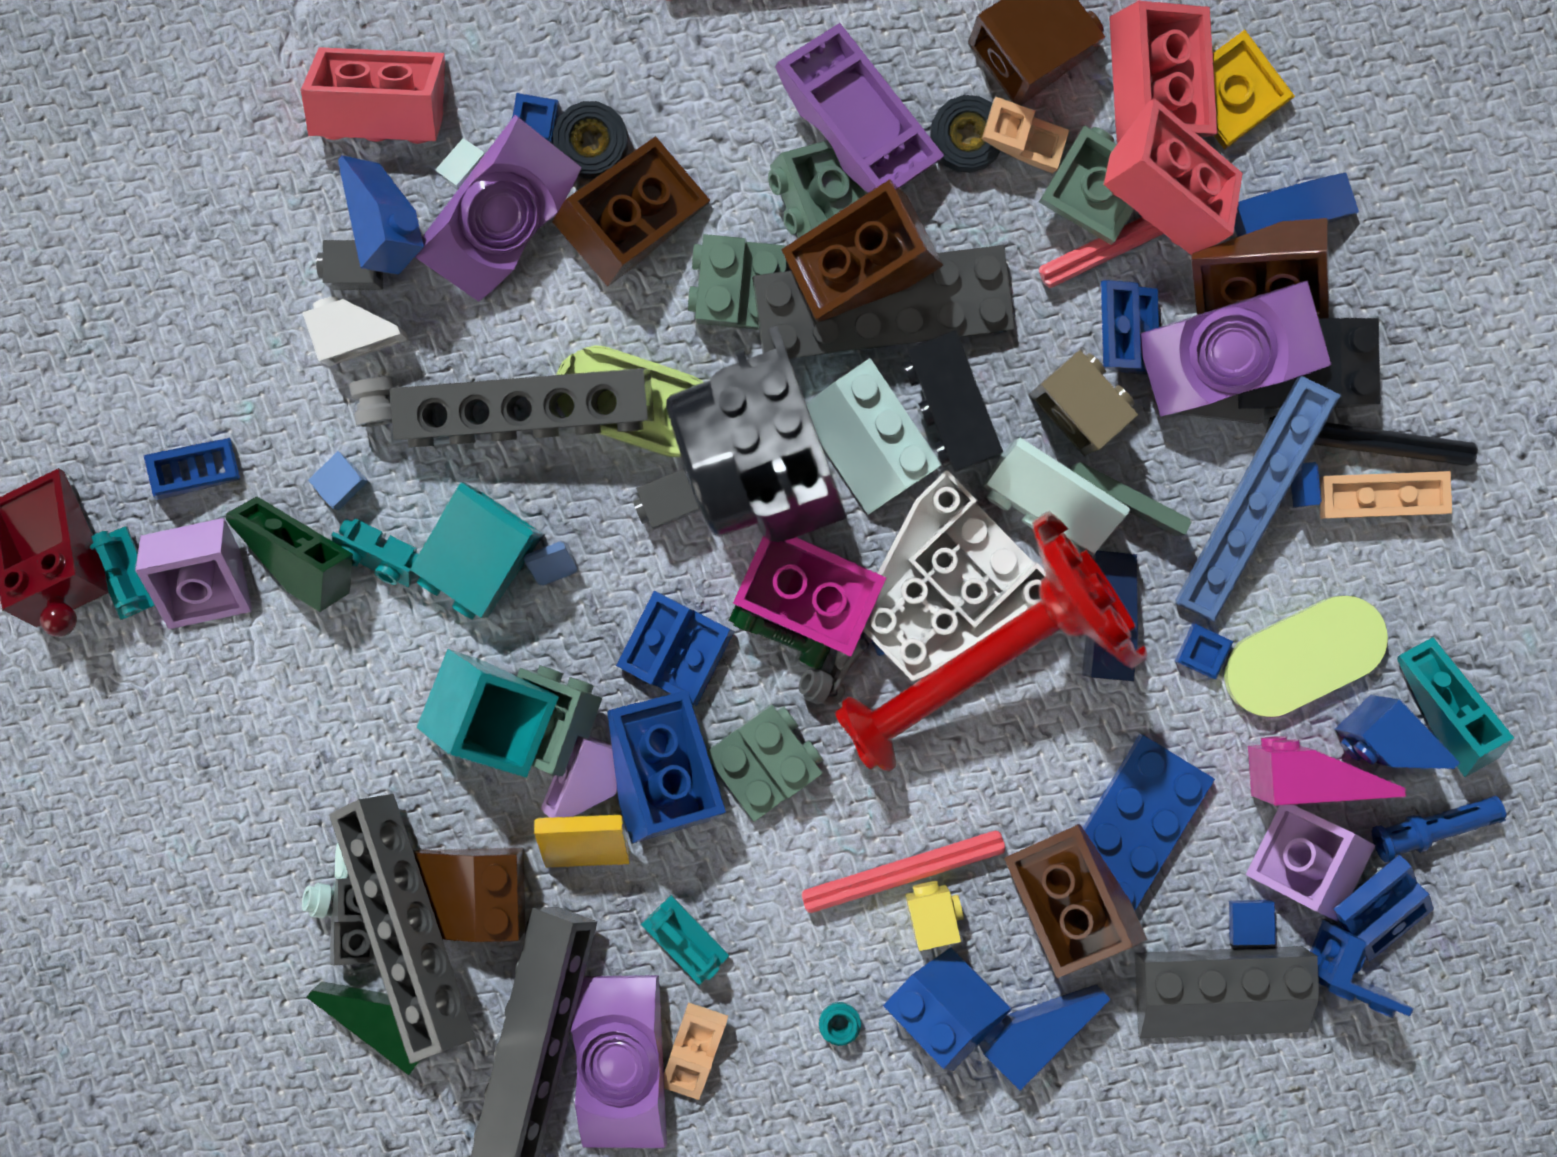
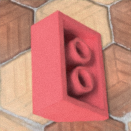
M1139 0L1111 15L1109 20L1117 143L1146 104L1154 98L1201 138L1216 135L1217 122L1210 7Z
M319 47L301 88L308 136H323L330 140H338L344 137L366 138L373 142L386 139L408 140L411 143L417 144L436 141L443 120L445 53Z
M1154 98L1146 104L1110 153L1104 186L1113 195L1121 198L1137 211L1144 220L1152 223L1162 231L1174 244L1179 245L1192 256V253L1212 247L1233 235L1243 173Z

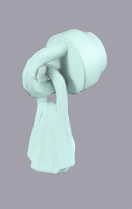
M337 843L335 851V878H349L339 844ZM322 883L307 886L302 898V910L309 912L310 917H332V908L329 905L330 901L333 905L335 883L333 889L330 885Z

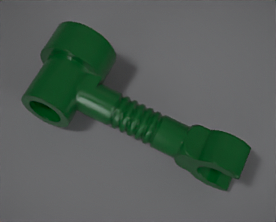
M736 605L728 620L739 629L761 635L800 651L801 654L798 660L818 670L822 669L831 650V647L789 628L779 626V624Z

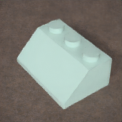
M871 358L833 382L806 403L822 448L867 515L942 465Z
M1021 437L1007 446L982 485V488L989 491L986 497L989 501L1006 511L1012 506L1023 513L1025 516L1022 521L1032 529V522L1050 511L1068 527V530L1063 533L1072 541L1078 552L1082 553L1087 550L1090 555L1096 553L1130 511L1129 507Z

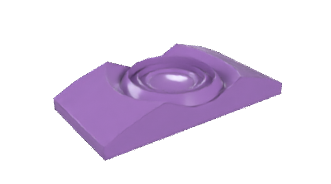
M838 23L777 62L775 66L776 71L799 115L822 132L832 145L843 171L866 192L869 193L889 179L901 188L944 157L940 149L841 23Z
M514 115L422 236L424 248L415 258L479 302L515 269L529 240L540 227L558 213L582 167L518 116Z
M1308 281L1140 333L1141 353L1160 416L1212 404L1236 394L1281 383L1331 365Z
M659 975L584 976L571 1029L577 1061L575 1109L582 1147L665 1148L667 1146Z

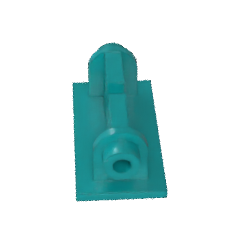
M346 518L340 526L339 534L332 533L331 537L334 543L353 553L352 566L358 567L361 564L373 570L380 580L388 584L397 585V583H400L408 588L410 587V568L419 555L416 547L390 535L383 548H381L377 544L383 532L356 518L353 521Z
M124 526L110 533L102 531L92 535L93 544L90 545L92 551H97L105 569L108 592L119 619H126L155 606L135 571L138 550L128 527Z
M672 895L641 923V926L698 985L706 979L710 980L720 970L719 966L730 956Z

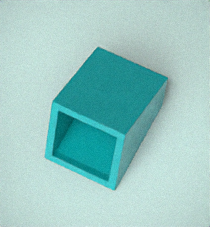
M461 482L410 570L420 576L417 583L430 593L438 596L442 591L454 599L452 607L471 620L476 615L480 618H488L525 564V555L534 551L545 534L476 487Z
M447 649L416 728L449 755L527 778L559 697L486 661Z

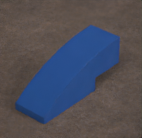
M1345 172L1295 184L1239 201L1234 229L1237 237L1281 221L1327 218L1328 223L1357 214L1359 210L1347 173Z

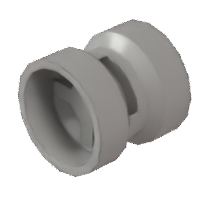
M368 378L349 384L351 397L356 401H360L357 404L358 409L354 413L356 427H373L392 423L390 399H387V397H390L389 388H393L392 378Z

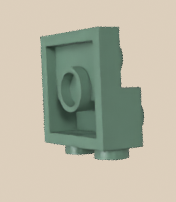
M1084 125L1039 203L1112 245L1134 209L1121 198L1113 195L1104 186L1110 153L1117 145L1114 143L1113 136L1103 129L1097 127L1090 129Z
M828 140L782 152L771 163V170L768 173L770 189L775 195L781 194L786 206L784 211L786 229L792 235L797 234L798 238L868 193L843 171Z
M703 234L702 245L694 244L692 270H700L698 287L690 286L688 298V312H696V324L759 330L752 277L754 275L786 272L787 260L781 250L786 245L746 242V238Z
M539 665L537 672L520 668L517 677L559 697L532 766L551 775L563 777L577 736L589 738L603 697L592 694L594 685L573 677L569 678L568 684L562 682L561 679L564 673L542 665Z
M773 703L707 750L710 763L754 822L823 774L818 766L824 761L822 756L810 740L802 744L793 730L799 727V725L786 707L783 706L777 710Z

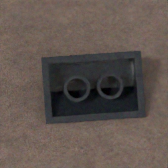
M954 330L907 349L910 360L903 362V366L911 386L920 384L926 400L918 404L927 427L935 424L941 437V441L934 443L942 466L951 465L954 473L1001 456L1004 453L957 331Z

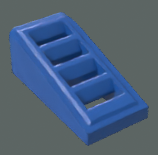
M230 438L143 455L155 500L175 497L240 480ZM217 451L221 452L225 472L220 474L216 473L212 453ZM204 456L208 476H199L195 457ZM187 460L191 480H182L178 461ZM170 464L174 483L165 484L161 467L163 465Z

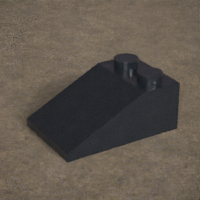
M1379 318L1318 319L1331 365L1302 376L1340 394L1341 396L1334 408H1354L1380 404ZM1297 377L1238 394V409L1281 408Z

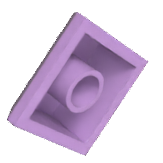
M225 518L141 535L135 571L168 629L251 612L252 605L240 549Z
M1293 804L1280 805L1246 875L1322 915L1339 921L1334 908L1352 894L1376 845Z

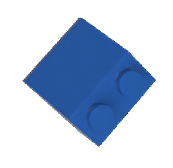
M1370 695L1335 728V731L1343 738L1340 745L1357 761L1363 759L1371 765L1378 763L1396 768L1454 769L1460 764L1400 699Z
M951 947L913 973L883 1005L943 1069L954 1071L1012 1010Z

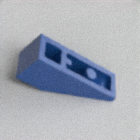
M341 155L338 163L360 268L399 275L424 248L416 210L380 163Z
M1095 984L1010 1013L981 1041L979 1046L983 1054L1021 1091L1106 1005L1110 998Z

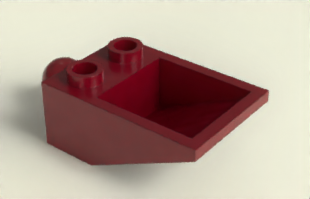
M60 468L0 497V600L2 610L36 628L41 626L47 634L54 637L66 636L74 630L77 624V616L74 609L108 594L105 569L98 552L92 551L90 545L93 544L91 530L66 474Z

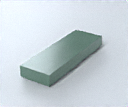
M1082 462L1070 467V470L1129 507V513L1174 536L1186 535L1192 523L1190 518Z

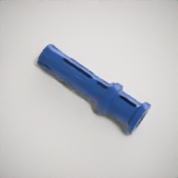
M1495 795L1482 801L1447 810L1433 816L1422 818L1420 815L1416 816L1414 814L1407 816L1405 822L1385 828L1382 825L1372 827L1373 844L1376 845L1375 849L1383 862L1389 863L1399 854L1413 850L1419 853L1425 852L1432 847V843L1504 822L1507 817L1506 810L1500 798Z

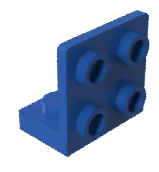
M1322 920L1310 950L1318 958V983L1329 988V992L1352 1002L1356 998L1368 1004L1369 1008L1388 1017L1394 1018L1396 1011L1411 1017L1414 1008L1389 992L1353 977L1354 973H1358L1364 964L1366 957L1364 948L1367 942L1338 925Z

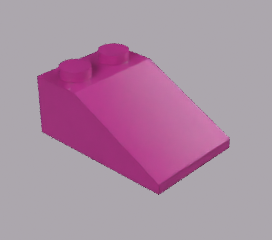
M763 536L733 604L848 656H852L886 577L800 538L795 537L787 541L774 542Z
M1285 736L1262 737L1261 745L1248 746L1251 796L1272 805L1406 797L1404 787L1316 750L1300 746V740H1287Z

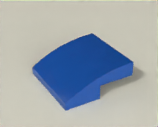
M1101 281L1103 366L1105 369L1148 375L1141 353L1140 333L1159 327L1158 289L1139 287V283Z
M653 591L616 666L670 694L687 690L692 705L697 706L735 631L659 592Z
M1400 854L1334 908V912L1343 928L1367 942L1364 949L1366 951L1365 958L1369 963L1434 910L1430 894L1417 882L1412 866Z

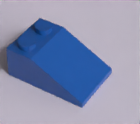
M687 690L611 709L607 712L618 800L631 844L703 824L726 813Z

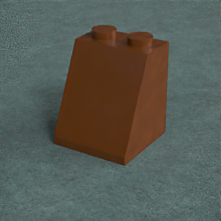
M1000 0L977 15L968 43L1010 100L1022 106L1096 52L1104 41L1105 35L1103 34L1104 28L1100 19L1094 12H1087L1079 0Z

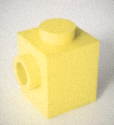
M938 881L914 885V892L906 893L905 897L918 950L923 951L961 942L957 921L964 920L958 894L951 896L947 886H938Z

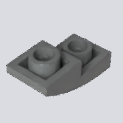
M350 878L336 879L331 917L330 965L377 963Z

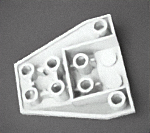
M948 470L940 475L912 505L877 574L886 577V580L863 629L912 681L930 674L1041 600L1039 586L1046 577L1045 570L1037 562H1033L980 508L976 503L977 500Z

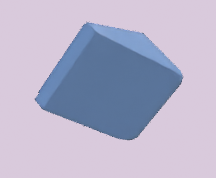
M337 451L308 481L332 509L340 510L369 480L340 451Z
M563 541L528 553L524 557L527 567L539 585L549 584L577 572V565L568 543Z

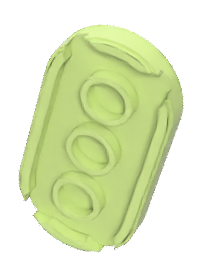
M605 346L583 348V350L571 354L562 362L556 375L639 368L649 369L651 374L654 421L643 422V430L618 432L617 424L601 425V433L598 434L664 456L681 457L668 416L666 400L671 394L690 388L692 385L701 384L703 381L693 375ZM610 390L602 392L597 401L598 408L605 415L612 413L617 405L614 393ZM566 393L561 395L557 402L563 414L568 417L574 410V401Z
M1333 596L1321 600L1238 642L1231 651L1227 666H1225L1224 680L1227 691L1238 706L1255 715L1276 717L1287 714L1373 671L1381 662L1386 652L1388 643L1386 624L1378 610L1363 599L1353 596Z

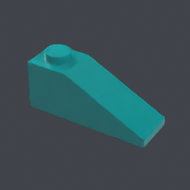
M1434 637L1398 656L1397 661L1434 736L1460 762L1457 768L1464 777L1469 776L1502 756L1515 739L1514 736Z

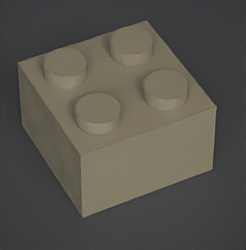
M1079 350L1032 390L1029 395L1079 452L1086 456L1101 449L1138 414L1132 408L1135 402L1129 393L1119 385L1114 388L1103 376L1106 373V369L1093 354L1088 353L1085 355Z

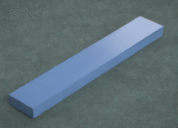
M1303 376L1297 377L1175 599L1178 605L1215 622L1340 398V394Z

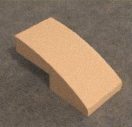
M995 97L982 139L1000 151L1029 165L1052 174L1058 170L1069 130L1035 118V110Z
M688 1002L664 1071L665 1089L700 1100L714 1056L726 1027L727 1015Z

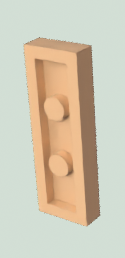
M1451 471L1319 477L1322 500L1320 502V519L1452 514Z

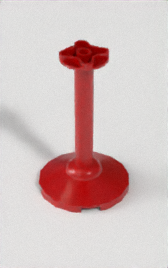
M1048 511L1032 522L1046 577L1039 586L1041 599L1039 602L874 711L850 696L842 701V707L835 712L836 718L853 740L858 755L867 768L873 769L879 766L885 771L890 772L896 767L893 738L1060 629L1064 633L1076 637L1086 634L1130 668H1134L1146 660L1148 654L1145 646L1135 651L1130 639V631L1136 625L1123 602L1089 552L1085 550L1079 553L1072 541L1063 533L1068 530V527L1061 519Z

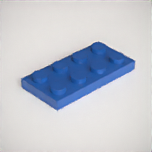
M1139 734L1083 826L1090 840L1129 898L1134 911L1215 778L1143 734Z

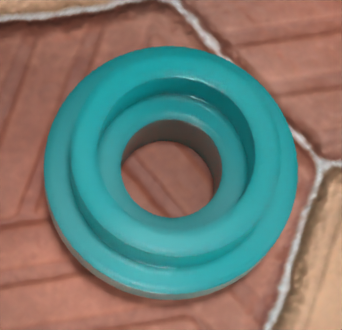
M834 1002L825 1007L821 1012L819 1030L827 1042L838 1046L847 1045L859 1035L861 1019L859 1013L852 1005L845 1002ZM837 1016H843L847 1019L848 1023L845 1028L836 1029L832 1026V1020Z

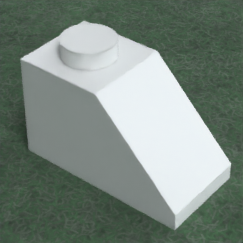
M327 297L313 303L314 309L302 312L318 361L329 367L408 340L406 332L397 325L344 299L338 300V297Z

